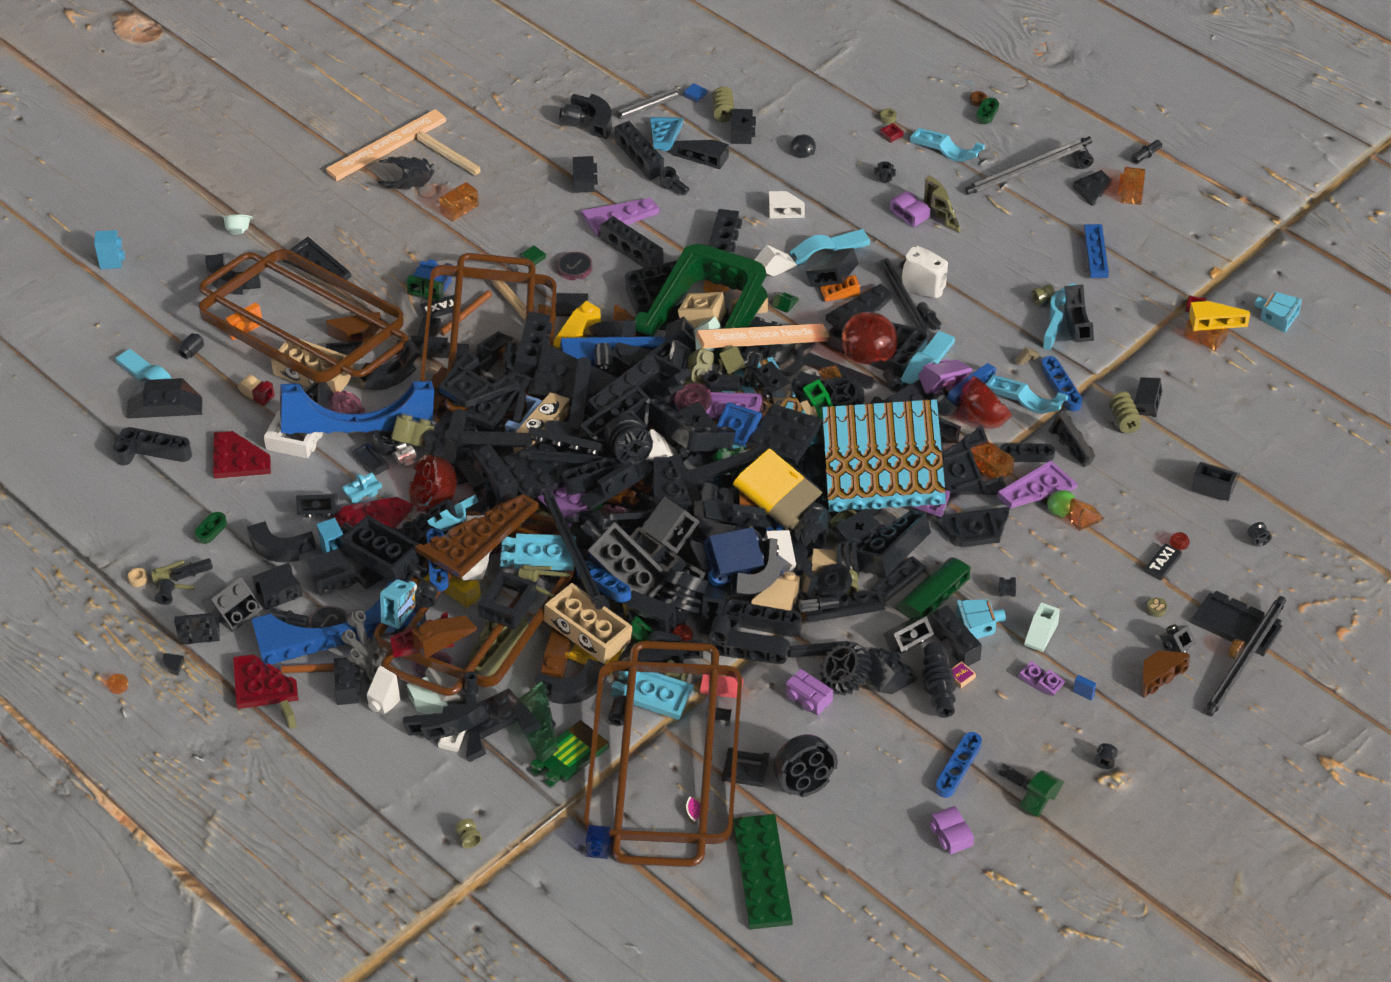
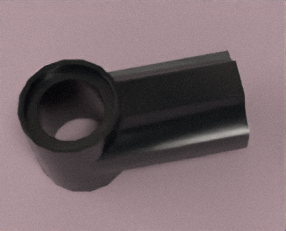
M709 370L703 376L706 391L740 392L742 389L741 375H720L716 370Z

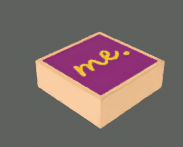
M963 662L952 668L955 683L960 688L975 679L976 673Z

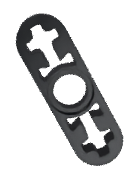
M1006 443L1000 447L999 457L1004 462H1049L1054 459L1055 448L1051 444ZM1023 451H1030L1032 454H1031V455H1025V454H1023L1022 452H1023Z

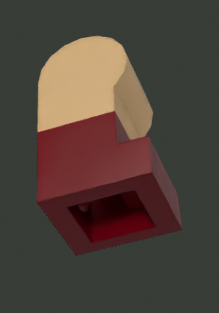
M251 374L247 375L238 384V389L242 394L263 406L275 396L273 383L258 380Z

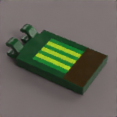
M579 720L536 754V759L530 762L532 767L530 772L538 776L544 769L550 770L544 775L547 779L544 784L549 788H552L560 780L566 783L590 764L593 729L582 720ZM598 734L596 758L610 748V742L600 734Z

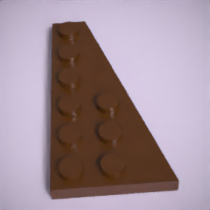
M522 494L503 503V507L495 511L489 510L485 512L483 517L478 519L475 517L450 529L448 534L441 537H433L431 542L425 545L419 544L415 546V550L418 554L461 579L539 508L538 502Z

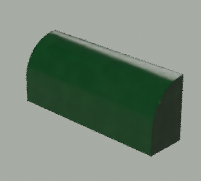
M948 558L896 604L895 609L910 619L915 616H927L928 618L932 612L936 611L970 580L971 567L957 558Z

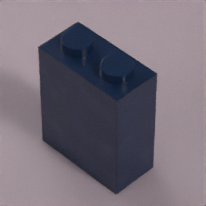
M753 527L709 536L704 541L714 579L732 576L736 573L756 571L764 565V555L760 551L758 545L759 538L754 532Z

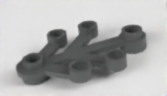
M354 610L348 614L347 621L352 627L357 629L360 642L355 639V633L350 629L343 632L341 638L345 643L353 647V649L347 652L348 660L364 670V678L371 684L378 668L381 666L383 658L388 652L380 649L378 652L379 657L376 662L374 661L373 655L378 647L375 631L369 644L364 627L366 615L361 610ZM386 631L381 636L382 639L387 637ZM361 654L365 657L366 662L360 658Z

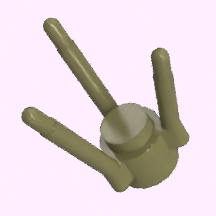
M184 560L152 570L154 585H157L159 580L170 579V573H173V569L183 567L179 565L184 564ZM175 584V588L195 589V586Z
M522 565L519 569L518 577L536 582L538 575L570 577V574L543 571L551 570V566ZM536 586L538 592L550 598L555 597L548 591Z

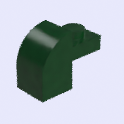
M1041 770L1028 784L1027 788L1029 789L1019 806L1034 816L1039 817L1049 799L1055 800L1064 781L1048 771Z

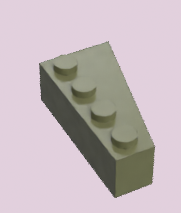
M524 616L516 629L506 626L503 628L473 672L480 676H490L499 669L527 628V617ZM486 620V626L479 635V641L474 646L466 667L497 623Z

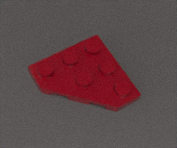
M234 431L214 432V479L271 474L270 454Z
M391 497L343 506L333 518L336 519L339 527L344 526V523L354 527L366 515H369L394 529L413 510V504L399 497Z
M254 654L233 657L237 709L278 704L285 700L288 702L299 701L296 679L291 676H285L281 673V670L269 663H263Z

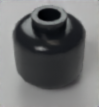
M565 104L564 107L560 108L559 120L562 121L563 125L578 127L580 122L584 121L585 112H582L579 105Z

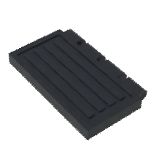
M1217 590L1214 594L1209 593L1192 617L1191 623L1239 646L1244 642L1243 647H1245L1264 618L1265 612L1252 606L1246 609L1247 604L1235 598L1228 601L1229 596ZM1277 618L1255 653L1263 657L1282 630L1281 619Z

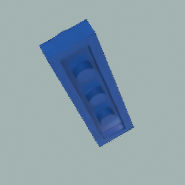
M1084 224L1090 278H1108L1109 270L1102 224Z

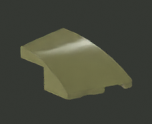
M929 175L925 179L924 203H927L929 208L935 210L934 216L946 221L945 227L959 233L961 228L946 189L938 180Z

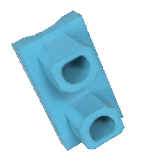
M359 473L355 476L356 481L342 487L349 500L353 504H358L367 495L368 497L377 495L378 490L382 488V484L375 478L373 473L364 477Z

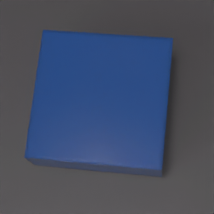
M695 83L684 91V97L695 102L700 101L707 94V89Z
M1078 675L1074 682L1073 692L1092 701L1095 696L1096 683Z

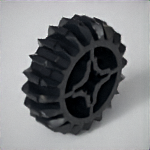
M834 375L832 379L827 377L826 381L821 380L833 406L864 404V390L861 384L856 382V379L850 380L849 376L843 378L842 375L840 377Z
M839 642L838 647L832 646V651H827L828 656L822 658L824 664L820 665L822 671L819 673L822 677L821 681L831 688L834 694L845 696L847 693L853 694L854 690L859 691V686L865 685L864 680L869 678L868 672L872 671L869 667L872 664L869 659L871 656L863 646L856 642Z

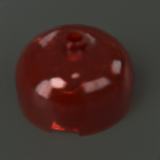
M863 312L853 316L845 324L842 331L841 346L845 351V355L855 362L861 364H871V362L880 360L884 362L892 357L896 351L897 332L893 323L884 315L875 312Z
M973 376L962 387L960 402L967 412L965 416L971 423L975 421L980 426L982 425L983 428L996 429L1003 426L1013 417L1005 404H1001L1002 402L996 397V394L978 377Z
M433 455L422 456L414 467L416 473L413 482L409 481L408 494L410 503L413 504V507H417V511L428 513L430 508L446 499L453 500L457 487V477L453 466L446 459Z

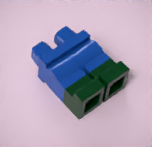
M435 260L421 261L414 275H409L407 278V294L421 297L424 295L425 298H428L431 271L436 266H439ZM440 275L434 279L433 291H436V294H432V299L440 300L451 284L452 276ZM420 287V290L417 291L414 290V288Z

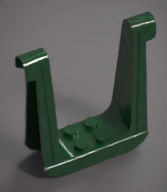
M703 244L689 245L683 249L681 256L649 312L637 314L635 318V332L653 337L690 287L699 280H708L716 285L720 284L732 290L742 291L724 329L748 328L768 298L767 291L762 286L767 277L766 269L762 263L750 258ZM725 347L715 348L714 357L721 359L720 353L723 352L722 349Z

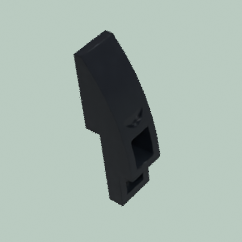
M483 702L443 706L442 713L403 717L402 724L409 736L424 734L427 740H434L466 731L488 719L489 714Z

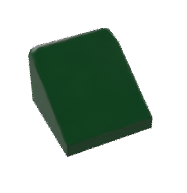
M786 292L778 293L775 295L773 307L787 313L798 302L799 298Z

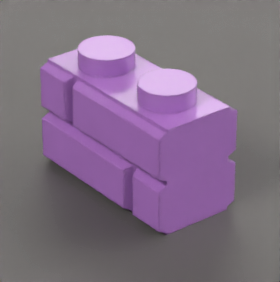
M802 669L786 683L787 697L791 701H797L802 704L803 708L808 712L812 711L819 715L824 708L832 703L833 690Z

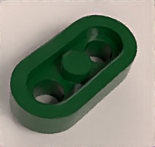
M995 98L984 99L977 110V121L981 124L991 123L999 110V101Z
M222 512L209 514L195 529L196 540L202 544L212 542L227 526L225 514Z

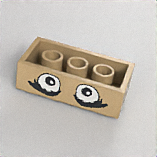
M287 340L278 350L315 371H326L333 367ZM304 341L338 361L348 356ZM271 358L274 375L307 387L315 382ZM352 364L350 367L355 369V365ZM342 372L332 380L327 381V384L336 396L340 394L353 376Z
M549 393L516 432L528 433L530 427L544 430L545 423L549 420L563 422L571 412L570 399ZM533 440L530 446L540 443V441ZM514 447V452L527 447Z
M573 583L545 604L544 621L603 664L631 641L632 626L605 606L597 610L591 603L589 595Z

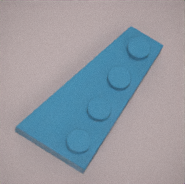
M650 117L654 149H659L660 151L671 149L684 124L683 118Z

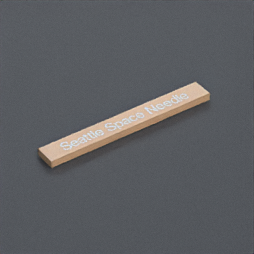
M434 109L327 167L326 172L338 181L417 138V134L420 131L426 133L446 122V117Z
M823 324L698 330L696 333L702 348H718L730 345L735 347L823 342L829 340V334Z

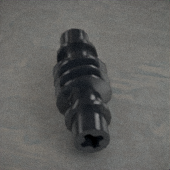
M929 643L924 647L925 657L923 658L925 667L922 670L925 690L930 695H933L931 704L936 708L937 715L941 718H948L955 713L954 702L956 698L953 693L956 689L955 677L953 676V670L947 663V656L943 653L941 645L939 643Z

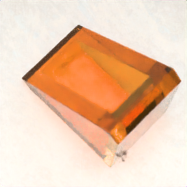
M1075 498L1070 500L1068 519L1079 531L1104 519L1093 505Z

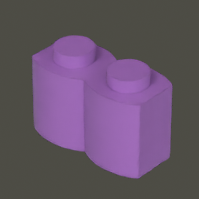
M905 191L891 199L890 210L896 216L902 218L909 226L915 227L929 218L930 208L928 204L918 200L911 192Z
M955 806L932 814L930 828L933 834L939 836V842L943 850H947L951 855L974 845V836Z

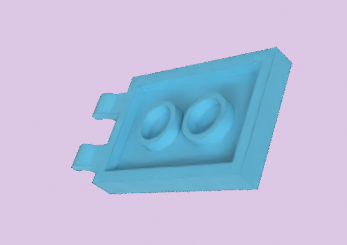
M516 534V538L506 537L502 541L501 567H509L514 564V569H520L522 565L551 566V570L574 571V563L561 535Z
M619 671L618 680L627 682L628 671ZM636 672L633 705L680 720L693 692L694 685L660 673ZM614 681L611 689H613L611 695L614 697L619 695L626 696L627 684L624 685Z

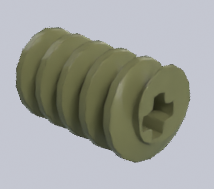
M723 86L716 88L712 93L714 118L722 123L728 122L731 119L732 110L734 109L733 91L729 87Z
M1120 392L1110 399L1109 407L1120 430L1123 433L1137 431L1141 427V416L1138 414L1131 395L1128 392Z

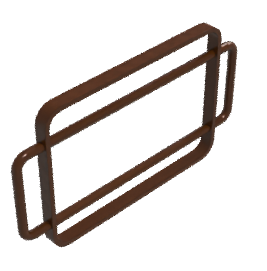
M287 249L275 250L265 257L253 252L243 253L205 278L198 287L199 291L207 296L199 304L200 316L204 321L315 382L330 381L342 372L353 377H364L399 352L405 343L409 341L408 336L400 331L404 323L401 309ZM252 259L257 262L216 291L212 292L206 288L243 261ZM288 260L394 316L397 320L389 325L274 262ZM268 267L383 330L341 361H338L224 297ZM218 302L333 367L326 371H315L206 311V309ZM394 335L401 339L400 342L365 368L355 370L350 367L390 336Z
M465 253L458 258L457 266H436L432 269L430 276L420 381H426L425 365L433 283L436 277L440 275L456 276L447 375L456 364L463 277L528 283L525 324L529 311L533 312L535 284L549 287L552 291L550 323H553L549 345L552 347L554 343L557 287L555 280L547 275L535 274V264L525 258ZM466 260L524 265L529 270L528 273L464 267V262ZM433 384L434 395L445 396L439 392L440 385ZM527 386V388L523 391V392H527L526 396H530V397H533V398H538V399H540V400H542V401L545 399V398H542V397H534V396H532L531 394H528V386ZM445 396V406L451 412H454L456 409L467 411L471 408L456 406L452 403V399ZM526 398L521 417H523L527 411ZM507 411L502 418L513 419L515 411Z
M503 503L495 505L491 510L495 511L503 507ZM474 511L466 512V516L484 515ZM536 512L528 517L557 528L551 517ZM518 526L510 534L516 536V534L539 533ZM426 559L422 567L427 568L429 572V561ZM575 565L574 571H565V573L570 574V577H561L551 594L556 596L566 587L576 572ZM448 572V579L450 580L453 574ZM416 576L411 579L417 587L422 581ZM442 591L437 592L435 599H437ZM518 592L508 608L513 609L523 593ZM547 597L499 669L490 676H480L477 674V686L492 687L503 679L544 619L545 604L552 598ZM420 607L404 631L416 628L429 608ZM380 622L375 630V638L378 647L388 652L381 662L382 667L394 673L398 679L444 696H451L462 689L465 682V673L475 670L505 626L498 623L495 625L465 670L431 657L425 659L421 653L402 656V658L459 678L454 686L450 688L434 684L389 666L394 658L391 642L381 638L389 625Z
M640 641L632 647L629 661H612L600 669L584 820L586 831L590 836L597 839L612 840V856L619 863L693 867L703 861L706 844L723 843L732 834L742 677L740 672L733 666L719 665V651L712 644ZM642 649L707 651L711 654V665L637 662L638 652ZM628 671L613 830L596 829L591 826L589 821L603 682L605 676L610 672ZM636 672L710 675L698 833L622 830ZM718 675L732 676L738 682L728 826L724 832L720 834H707ZM621 840L697 843V854L693 858L625 856L620 853Z

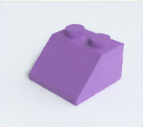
M945 359L938 364H926L918 376L925 393L930 394L946 386V389L955 387L972 372V369L957 359L951 361Z

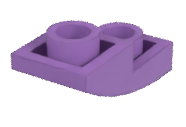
M1030 661L1018 675V678L1028 685L1051 696H1054L1066 682L1050 669L1045 672L1033 661Z

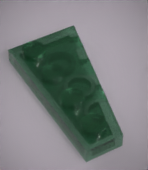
M541 681L520 697L519 700L542 726L525 736L536 756L543 763L556 753L559 748L555 729L552 727L553 719L552 714L549 712V699L545 693L547 691L546 685Z

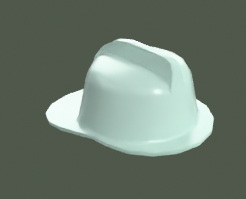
M216 215L223 217L225 228L232 235H240L247 231L249 222L253 219L249 215Z

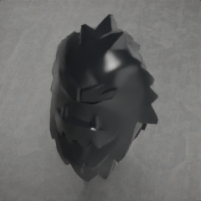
M399 156L388 157L378 161L379 163L396 164L402 168L403 176L400 180L378 181L379 184L390 189L401 188L410 190L411 187H423L430 181L435 172V164L430 165L425 158Z
M818 502L811 503L798 516V524L793 529L789 528L790 531H793L796 540L800 541L809 551L807 559L813 555V549H822L827 535L831 534L830 513L823 504Z

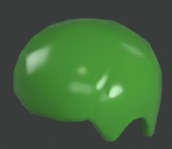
M1058 490L1052 493L1047 500L1048 510L1053 515H1058L1061 518L1068 514L1074 516L1078 510L1075 496L1067 490Z

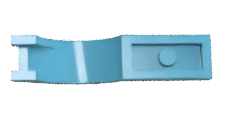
M918 128L910 136L911 143L938 149L947 158L957 162L976 158L978 153L985 148V144L976 142L972 149H962L951 141L949 135Z
M863 229L832 238L826 235H814L791 250L790 256L797 257L795 263L798 266L805 264L807 259L818 250L858 249L870 245V239Z
M1064 288L1057 291L1051 298L1049 314L1051 323L1044 336L1043 349L1051 350L1062 326L1063 313L1057 307L1066 304Z
M938 331L922 352L916 353L909 362L901 378L902 387L905 383L911 385L918 381V374L926 364H938L954 344L955 337Z
M131 349L116 357L117 364L139 381L144 378L148 380L173 379L162 367L158 365L152 366Z
M993 375L985 385V392L1018 400L1026 409L1040 414L1060 410L1062 403L1068 399V395L1058 393L1053 399L1041 398L1034 394L1026 383Z
M474 495L455 505L456 517L451 515L446 509L440 513L443 519L438 521L433 517L427 521L429 525L435 528L449 531L464 522L466 519L465 509L476 504L479 500Z

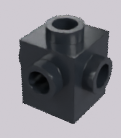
M1170 625L1160 635L1162 645L1166 651L1185 653L1188 651V648L1196 644L1188 625Z

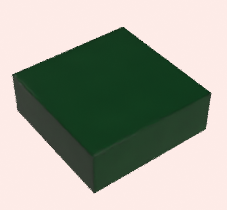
M533 245L521 253V258L529 259L536 265L546 258V253Z

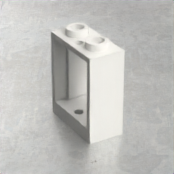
M278 411L264 435L266 450L308 459L311 452H314L316 443L322 437L323 432L307 434L304 441L281 437L283 433H281L280 411Z

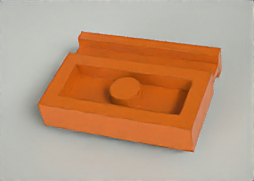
M256 302L244 308L262 318L260 305ZM238 313L225 318L226 322L246 333L259 327L258 324ZM229 335V337H230L232 340H235V339H236L235 337Z

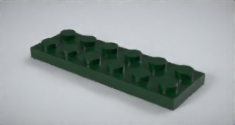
M768 814L733 818L749 930L793 925L776 815Z

